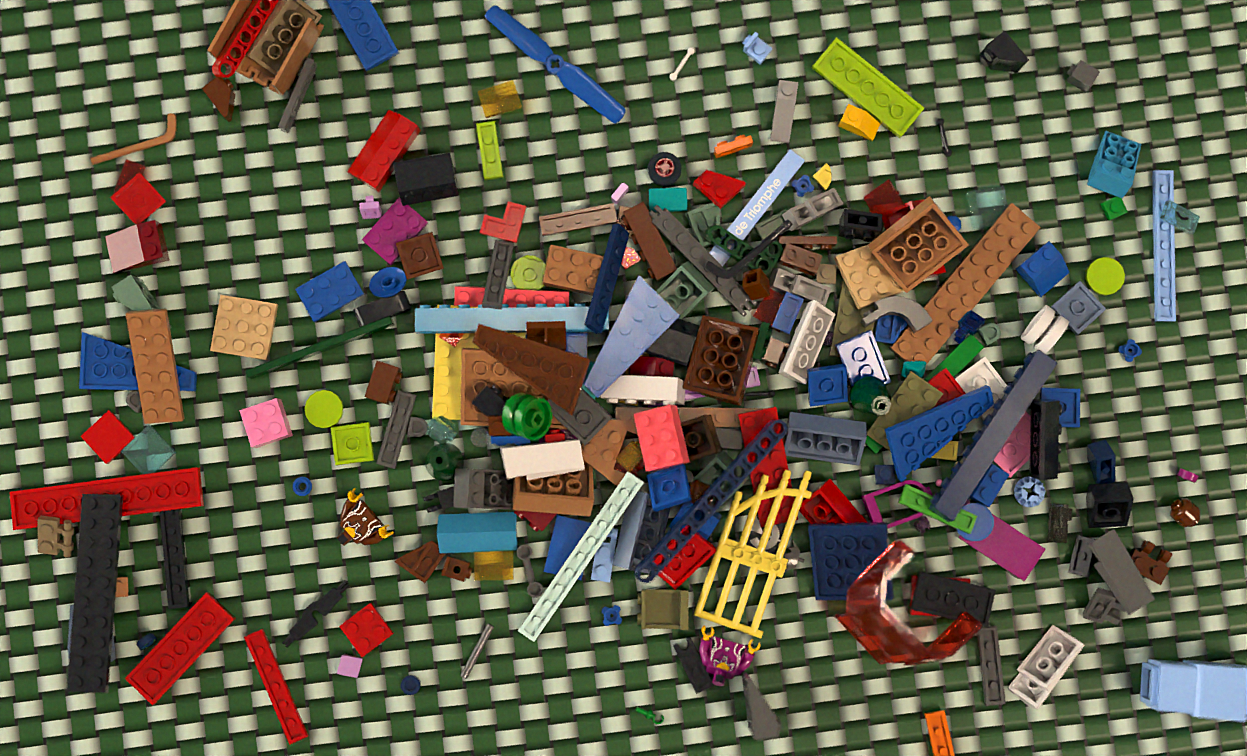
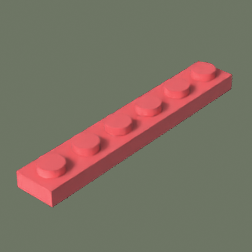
M455 286L454 306L470 305L478 307L483 302L485 287ZM506 288L503 304H508L509 307H516L517 304H528V307H536V304H547V307H555V304H566V307H569L570 291Z

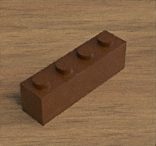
M644 202L623 211L625 217L622 220L626 228L631 227L633 234L630 236L635 245H640L642 251L639 254L643 262H648L650 268L647 270L651 278H656L658 282L672 275L677 268L656 226L651 222L652 218Z

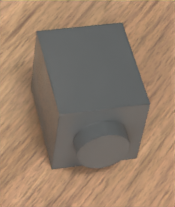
M1080 60L1076 65H1071L1067 72L1069 76L1066 81L1086 92L1091 88L1100 71Z

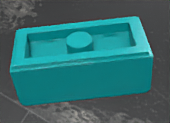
M687 188L649 189V212L651 210L657 212L654 209L656 205L662 210L666 208L668 211H687Z

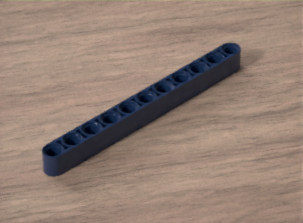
M783 420L769 421L638 564L634 574L639 581L646 584L653 581L786 435L788 427ZM776 423L781 428L777 434L773 431V426ZM763 437L768 442L765 448H762L760 445V440ZM749 452H753L755 456L752 462L747 460ZM737 466L741 468V474L738 477L734 475V469ZM723 481L728 482V489L726 491H722L720 488ZM710 495H713L715 503L709 506L707 499ZM696 510H701L702 517L699 520L694 518ZM687 524L689 531L687 534L682 535L680 529L683 525ZM670 539H674L676 542L673 549H668L667 542ZM656 554L662 555V561L659 564L654 563V556ZM647 568L649 575L647 578L642 579L640 572Z

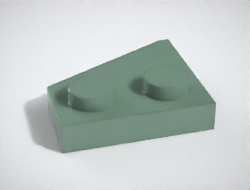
M714 203L686 213L694 236L703 247L711 245L705 239V230L710 226L720 225V208ZM717 230L711 232L713 233L712 238H719V236L716 234Z

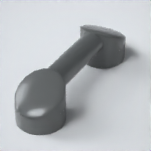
M521 545L517 548L516 555L522 560L529 582L527 592L531 597L537 598L542 595L543 587L540 583L536 582L530 562L532 549L528 545Z

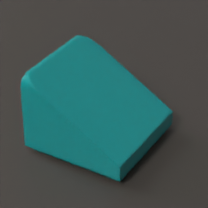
M905 361L901 376L907 377L910 371L922 378L927 362Z

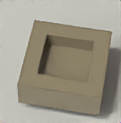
M820 264L816 273V282L835 285L837 265Z

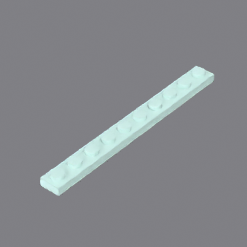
M629 471L625 474L518 631L533 642L536 640L644 481Z

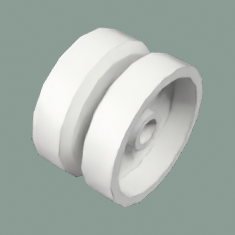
M1045 305L1028 324L1021 335V339L1027 344H1032L1036 341L1035 349L1045 354L1059 340L1066 330L1069 321L1061 315L1054 318L1055 311L1048 305Z

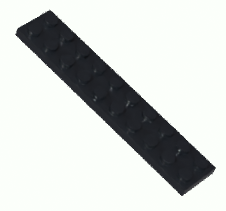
M82 494L66 692L108 693L123 495Z

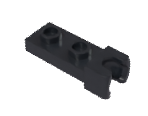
M689 636L686 638L688 643L686 649H681L677 643H674L673 647L696 694L714 685Z

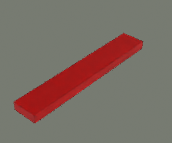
M264 629L245 636L247 646L289 745L308 737L307 730Z

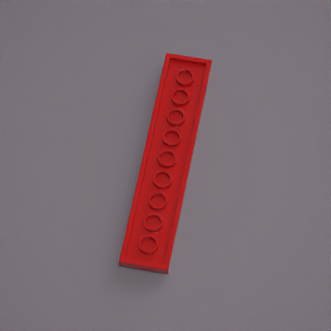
M199 467L10 492L13 530L37 528L40 515L60 518V525L64 524L65 520H71L72 523L80 522L82 494L123 495L122 517L204 506Z

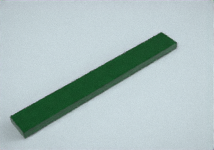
M388 316L245 371L247 378L254 379L395 325L394 321Z

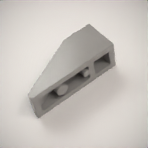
M779 80L770 141L789 143L798 82Z

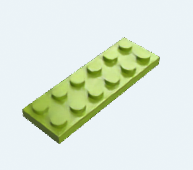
M837 37L812 66L817 73L868 112L898 138L902 137L925 109Z

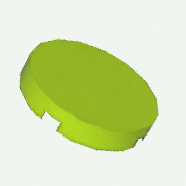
M525 255L517 259L511 268L510 274L517 289L541 290L545 286L541 284L546 264L542 259L534 255Z
M1107 257L1093 261L1085 274L1087 286L1094 293L1104 296L1117 292L1122 287L1125 279V273L1120 263Z
M316 391L306 401L304 409L306 418L316 427H333L343 416V402L332 391Z

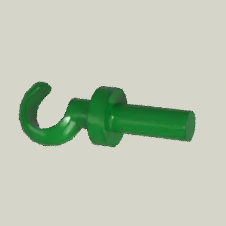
M637 707L635 710L646 715V719L652 718L655 724H661L664 721L663 715H661V721H655L656 715L650 709L646 711Z

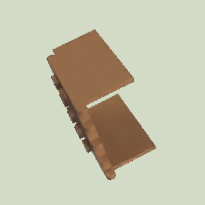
M235 0L207 50L215 59H217L252 0ZM261 1V2H260V8H261L262 10H264V9H265V5H264V3ZM253 17L250 18V23L252 26L255 25V19ZM308 17L276 76L246 55L236 72L249 79L254 74L252 80L264 87H267L271 82L269 89L284 95L286 90L289 91L322 32L324 25L319 23L316 26L314 21ZM241 33L240 39L242 42H244L246 39L244 33ZM232 48L230 54L233 58L236 56V51Z

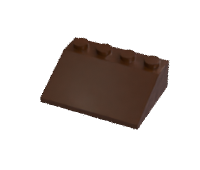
M703 315L683 389L722 402L741 406L753 363L752 356L759 335V328Z

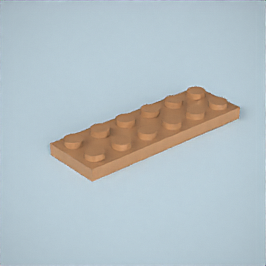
M167 309L128 311L126 319L144 424L183 421L185 418Z

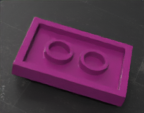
M399 197L363 237L362 241L387 263L392 265L399 257L396 242L418 236L427 226L428 222L409 205L402 206Z

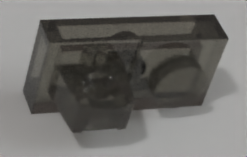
M1050 503L1047 542L1067 543V523L1072 520L1073 509L1068 508L1069 504Z

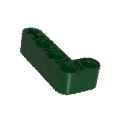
M719 225L710 226L705 230V239L738 262L743 258L744 250L750 252L754 249ZM717 230L716 234H717L719 237H724V238H723V239H720V238H718V237L712 238V237H713V233H711V232ZM729 239L734 242L732 250L727 248V241ZM774 241L771 243L776 248L773 255L769 253L768 246L745 267L750 270L758 269V263L762 260L766 264L763 272L765 274L769 273L782 254V245L778 241Z

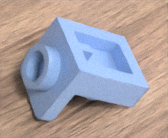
M757 32L752 36L749 34L743 42V52L760 65L773 49L758 37Z

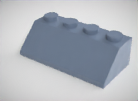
M789 412L788 430L784 443L786 456L859 466L867 438L866 422Z
M638 491L625 509L612 565L635 571L638 564L664 537L671 507L655 512L652 509L650 494ZM647 568L641 570V572L649 574Z

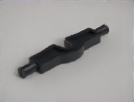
M344 580L337 588H332L321 600L307 606L302 614V618L289 630L290 635L282 641V644H286L285 647L288 648L295 640H300L307 632L318 625L313 612L317 610L323 616L328 615L333 607L343 598L342 593L350 587V584H346L347 581Z

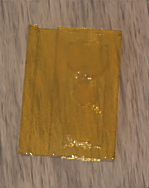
M514 80L477 91L486 119L522 108Z
M513 551L474 552V580H514Z

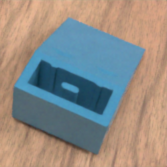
M1105 131L1091 167L1087 185L1123 199L1133 185L1141 144Z

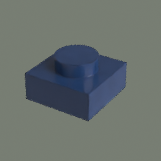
M894 464L874 465L875 485L895 484Z

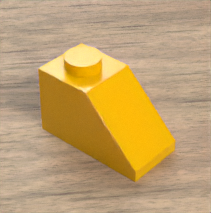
M848 104L838 126L873 141L881 123L868 112Z

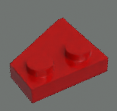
M706 170L693 182V185L721 209L745 187L746 183L742 180Z

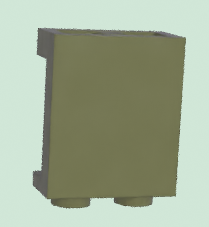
M642 589V593H638V605H641V613H638L637 625H641V629L688 630L689 590Z

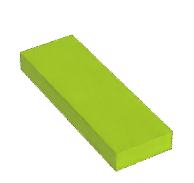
M495 121L478 123L476 127L484 179L503 178Z

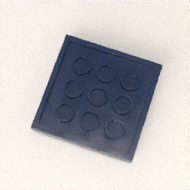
M887 522L813 523L808 525L816 600L894 599Z

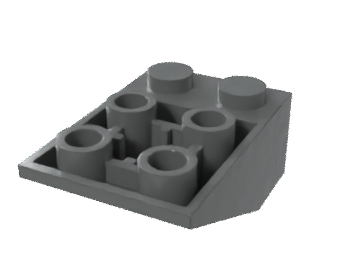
M455 468L453 507L513 510L514 478L507 479L506 472L503 470Z

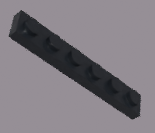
M181 509L161 511L160 522L168 609L190 607Z

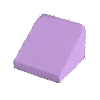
M343 654L337 674L358 678L363 659Z

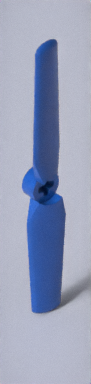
M494 5L487 10L485 18L531 59L545 64L547 71L552 75H557L565 88L612 123L616 124L623 118L626 109L583 70L565 62L561 56L555 55L547 42L499 6ZM558 61L559 68H552V62L556 63Z

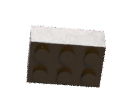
M703 415L681 423L689 462L723 452L711 415Z

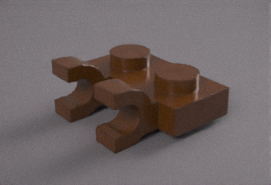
M1144 540L1140 550L1133 549L1130 557L1142 576L1161 585L1170 569L1165 564L1173 554L1161 549L1157 559L1154 560L1148 557V554L1152 552L1155 544Z

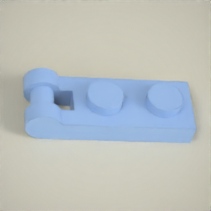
M612 528L607 537H611L610 543L603 542L596 551L591 580L610 583L618 529Z

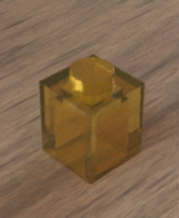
M631 441L615 459L629 472L633 471L643 459L640 442L636 441L635 443Z

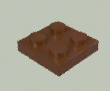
M433 232L396 242L407 280L444 269Z

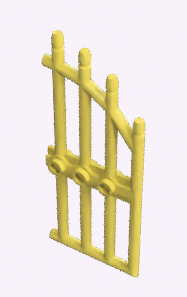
M785 469L779 487L776 489L765 491L769 476L763 474L756 494L741 504L739 501L742 498V492L736 491L699 596L694 616L762 638L763 631L758 630L776 576L782 578L788 559L783 558L790 535L803 498L810 499L812 494L811 491L806 490L809 484L808 481L811 478L810 471L806 470L804 472L799 489L786 488L791 471ZM783 496H796L776 555L766 552L765 548ZM775 497L758 547L754 548L746 545L761 500ZM751 507L739 542L728 539L735 516ZM723 557L732 560L716 610L712 614L703 611L720 559ZM739 564H743L751 568L733 620H729L721 616ZM761 570L769 573L751 627L741 624L740 620L757 571Z

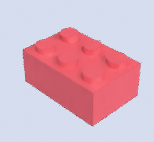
M666 405L634 414L646 471H657L690 463L677 405Z

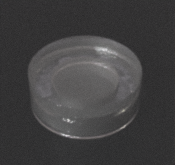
M483 428L474 430L471 434L472 443L480 448L487 446L490 442L489 432Z

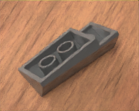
M1114 529L1088 545L1099 560L1094 565L1128 615L1155 599Z

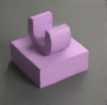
M366 196V202L360 203L362 218H381L382 210L379 201L375 202L374 196Z

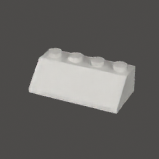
M812 300L807 303L778 372L790 380L803 384L807 383V369L813 368L835 316L832 311L819 302Z

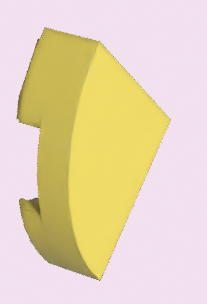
M827 163L813 175V179L826 191L832 178L831 169Z

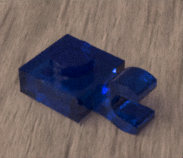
M972 310L968 311L958 321L960 329L954 334L956 336L954 340L961 344L968 333L974 336L985 324V319Z

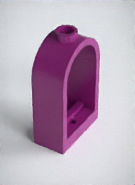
M906 480L862 495L861 498L870 522L880 523L883 522L874 496L906 484L913 485L918 490L932 495L930 487H925L914 480ZM917 511L912 515L887 523V526L891 528L916 519L923 514Z

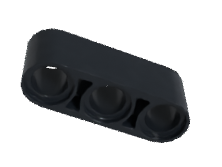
M400 291L393 296L383 297L360 306L353 311L359 327H362L388 316L392 318L403 314L412 308L406 292Z

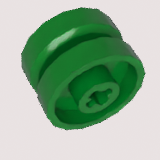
M526 393L514 394L503 408V426L506 431L513 435L529 440H538L548 432L552 422V408L549 402L543 398Z

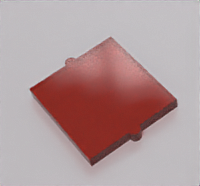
M890 179L863 197L870 208V212L882 214V222L905 207L899 196V191H896Z
M770 288V296L764 297L753 317L761 322L770 323L771 327L785 294L781 295Z

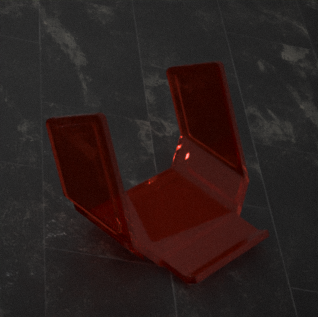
M901 540L894 542L847 589L846 614H836L834 617L880 665L891 662L893 664L919 665L943 660L946 657L953 656L980 630L982 624L968 612H963L927 648L885 604L886 581L915 554V551Z

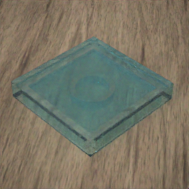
M1004 186L966 192L972 230L991 227L1008 207Z
M148 425L121 450L142 474L156 473L177 453L151 425Z

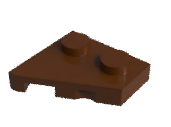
M431 540L396 559L395 563L423 583H426L446 553H439L438 544Z

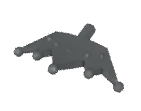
M791 540L793 547H788L791 552L784 554V557L788 559L785 571L795 568L798 561L804 563L805 560L799 558L800 550L794 543V540Z

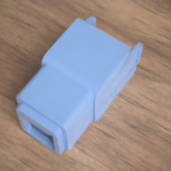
M1148 659V663H1142L1140 701L1157 711L1186 713L1194 717L1244 722L1247 720V665L1195 660L1179 662Z

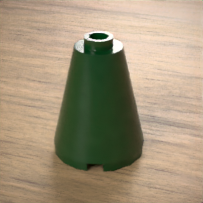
M865 376L853 384L850 390V400L859 412L884 415L890 410L891 403L888 390L881 379L875 376Z
M439 443L429 450L425 464L427 471L433 478L440 481H449L455 478V468L463 469L464 459L460 449L455 445ZM442 457L443 462L442 464H439V460Z

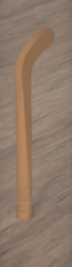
M168 113L167 132L165 135L106 154L104 153L100 156L91 157V163L95 165L171 142L176 135V115Z

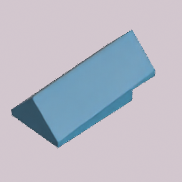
M514 512L440 514L437 526L439 553L515 551L518 548L517 515Z

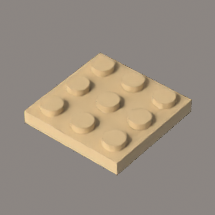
M868 244L834 258L858 310L874 304L879 299L905 292L874 256Z
M220 295L210 351L268 361L278 304Z

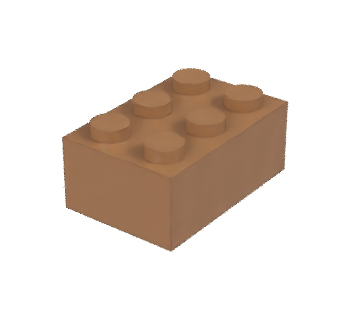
M550 245L541 285L593 296L604 256Z

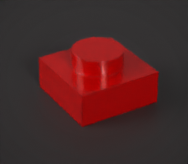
M560 429L549 430V434H545L546 443L566 440L565 432L561 433Z

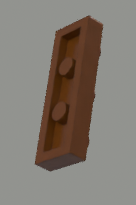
M779 236L778 242L782 245L783 250L787 243L806 250H812L813 247H820L821 250H831L837 244V236Z

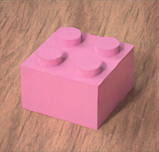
M275 398L239 410L250 445L253 448L293 436L281 399Z

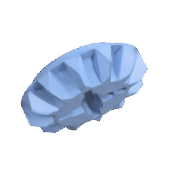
M1028 476L1016 483L1014 495L1022 506L1035 507L1044 500L1046 490L1040 480ZM1031 486H1033V492H1035L1037 496L1030 495L1028 497V493L1023 488L1030 489Z

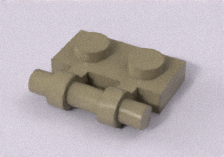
M40 515L38 518V553L58 555L60 549H62L64 557H71L72 550L74 549L72 521L65 520L64 525H60V518ZM60 534L64 536V540H60Z

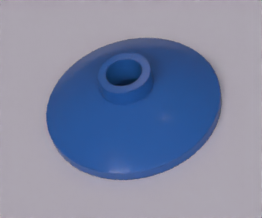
M397 267L384 268L371 278L369 288L377 297L393 296L405 286L406 274Z

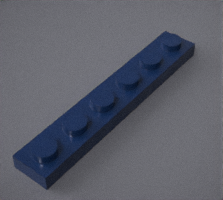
M619 223L612 226L584 324L595 334H601L603 331L630 234Z

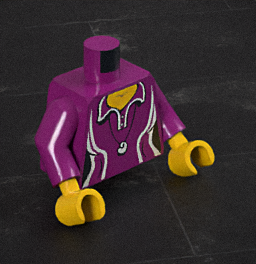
M705 625L701 628L704 635L701 638L699 648L702 663L706 666V672L714 674L712 683L717 686H724L725 678L733 679L735 675L742 674L750 666L755 656L754 651L760 648V642L754 648L751 646L753 639H750L748 644L749 650H746L747 646L714 637L712 626L710 633L704 632Z

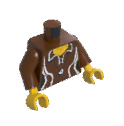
M356 488L352 489L348 493V498L340 515L341 522L339 524L345 531L337 537L339 542L345 546L353 540L356 544L361 543L366 546L378 544L383 539L393 535V531L387 532L389 524L384 525L363 500H358L363 494L360 493L357 496L354 493Z

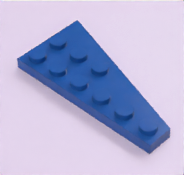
M985 385L885 429L897 478L900 482L904 481L906 475L912 470H917L920 467L919 464L926 458H931L953 439L952 436L958 431L962 432L967 428L966 425L971 420L977 419L994 405L991 387Z

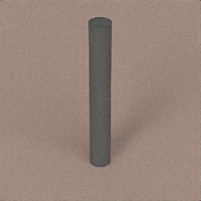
M487 623L460 675L461 677L468 678L494 626Z

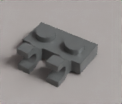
M1097 587L1083 611V618L1099 623L1107 620L1118 625L1120 617L1117 615L1120 611H1126L1112 591Z

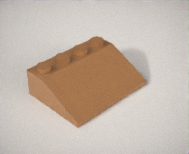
M929 196L869 243L868 246L890 275L908 293L969 246V244Z
M583 460L585 470L527 480L526 475L514 477L513 510L590 516L594 504L593 467Z

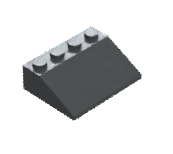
M744 671L742 673L748 729L754 740L779 738L778 732H782L780 719L771 710L752 679Z

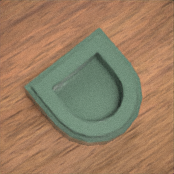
M994 323L986 324L977 329L986 346L997 341L1001 336L999 326Z

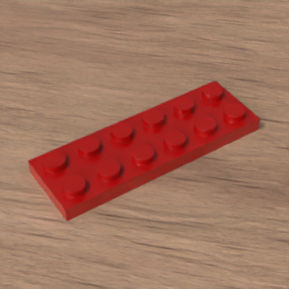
M776 406L738 414L744 448L769 421L779 420ZM778 423L773 426V431L776 434L780 432V425ZM763 437L760 440V445L762 448H765L768 442ZM783 439L776 444L750 473L754 495L763 474L769 476L765 491L778 488L783 478V472L785 469L789 470ZM753 452L747 454L748 462L754 460ZM788 479L786 488L792 489L791 479ZM783 496L774 525L787 522L795 500L794 496ZM775 497L761 500L757 512L760 527H765Z
M206 592L125 679L151 705H155L236 618L209 592Z

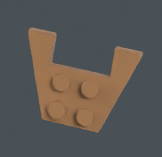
M610 420L586 445L582 443L581 446L583 460L616 486L619 485L625 473L614 470L627 432L638 435L635 420Z

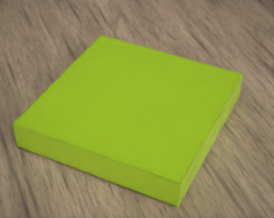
M369 422L331 427L336 466L374 461Z

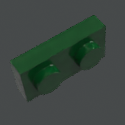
M762 322L752 356V360L755 363L760 364L761 359L766 354L767 348H765L766 341H770L772 335L770 323Z

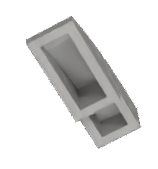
M832 188L789 209L782 216L785 221L789 220L792 223L789 229L793 231L842 206L843 202L835 188Z
M773 268L769 279L770 288L783 293L787 291L809 302L815 300L823 306H826L831 288L780 268Z

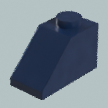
M1102 440L1088 444L1087 459L1095 484L1116 482L1115 453L1107 441Z

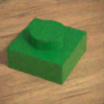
M1114 197L1101 203L1108 221L1128 213L1120 197Z

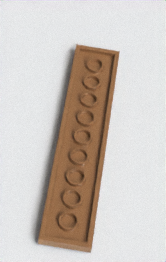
M1010 203L923 307L933 320L931 324L916 333H913L908 325L895 343L891 345L890 349L904 361H925L928 364L1041 227L1013 203Z

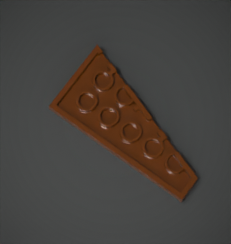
M478 323L473 339L474 344L573 416L591 359Z

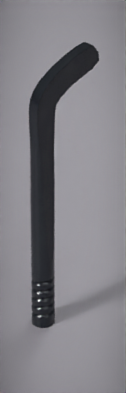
M786 220L729 270L721 269L710 261L706 263L705 268L720 278H732L788 230L792 223Z

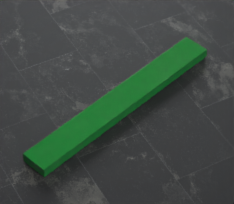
M969 334L923 380L927 382L944 368H947L950 374L955 377L984 346L972 334ZM866 435L865 445L876 454L883 446Z

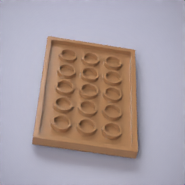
M462 348L461 425L489 426L488 416L472 404L473 398L488 382L492 385L493 383L497 384L502 389L501 393L506 397H511L517 393H526L543 398L546 401L549 399L480 348ZM569 352L579 356V352ZM552 416L549 429H567Z

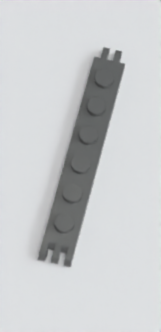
M656 205L654 209L659 214L656 215L651 210L649 212V215L653 218L651 222L726 300L745 317L747 313L742 308L745 307L750 312L752 308L748 302L754 306L758 303L755 300H751L743 287L733 277L723 279L705 268L708 261L721 269L724 268L666 208L662 210Z

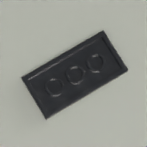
M919 571L910 609L987 628L996 590Z

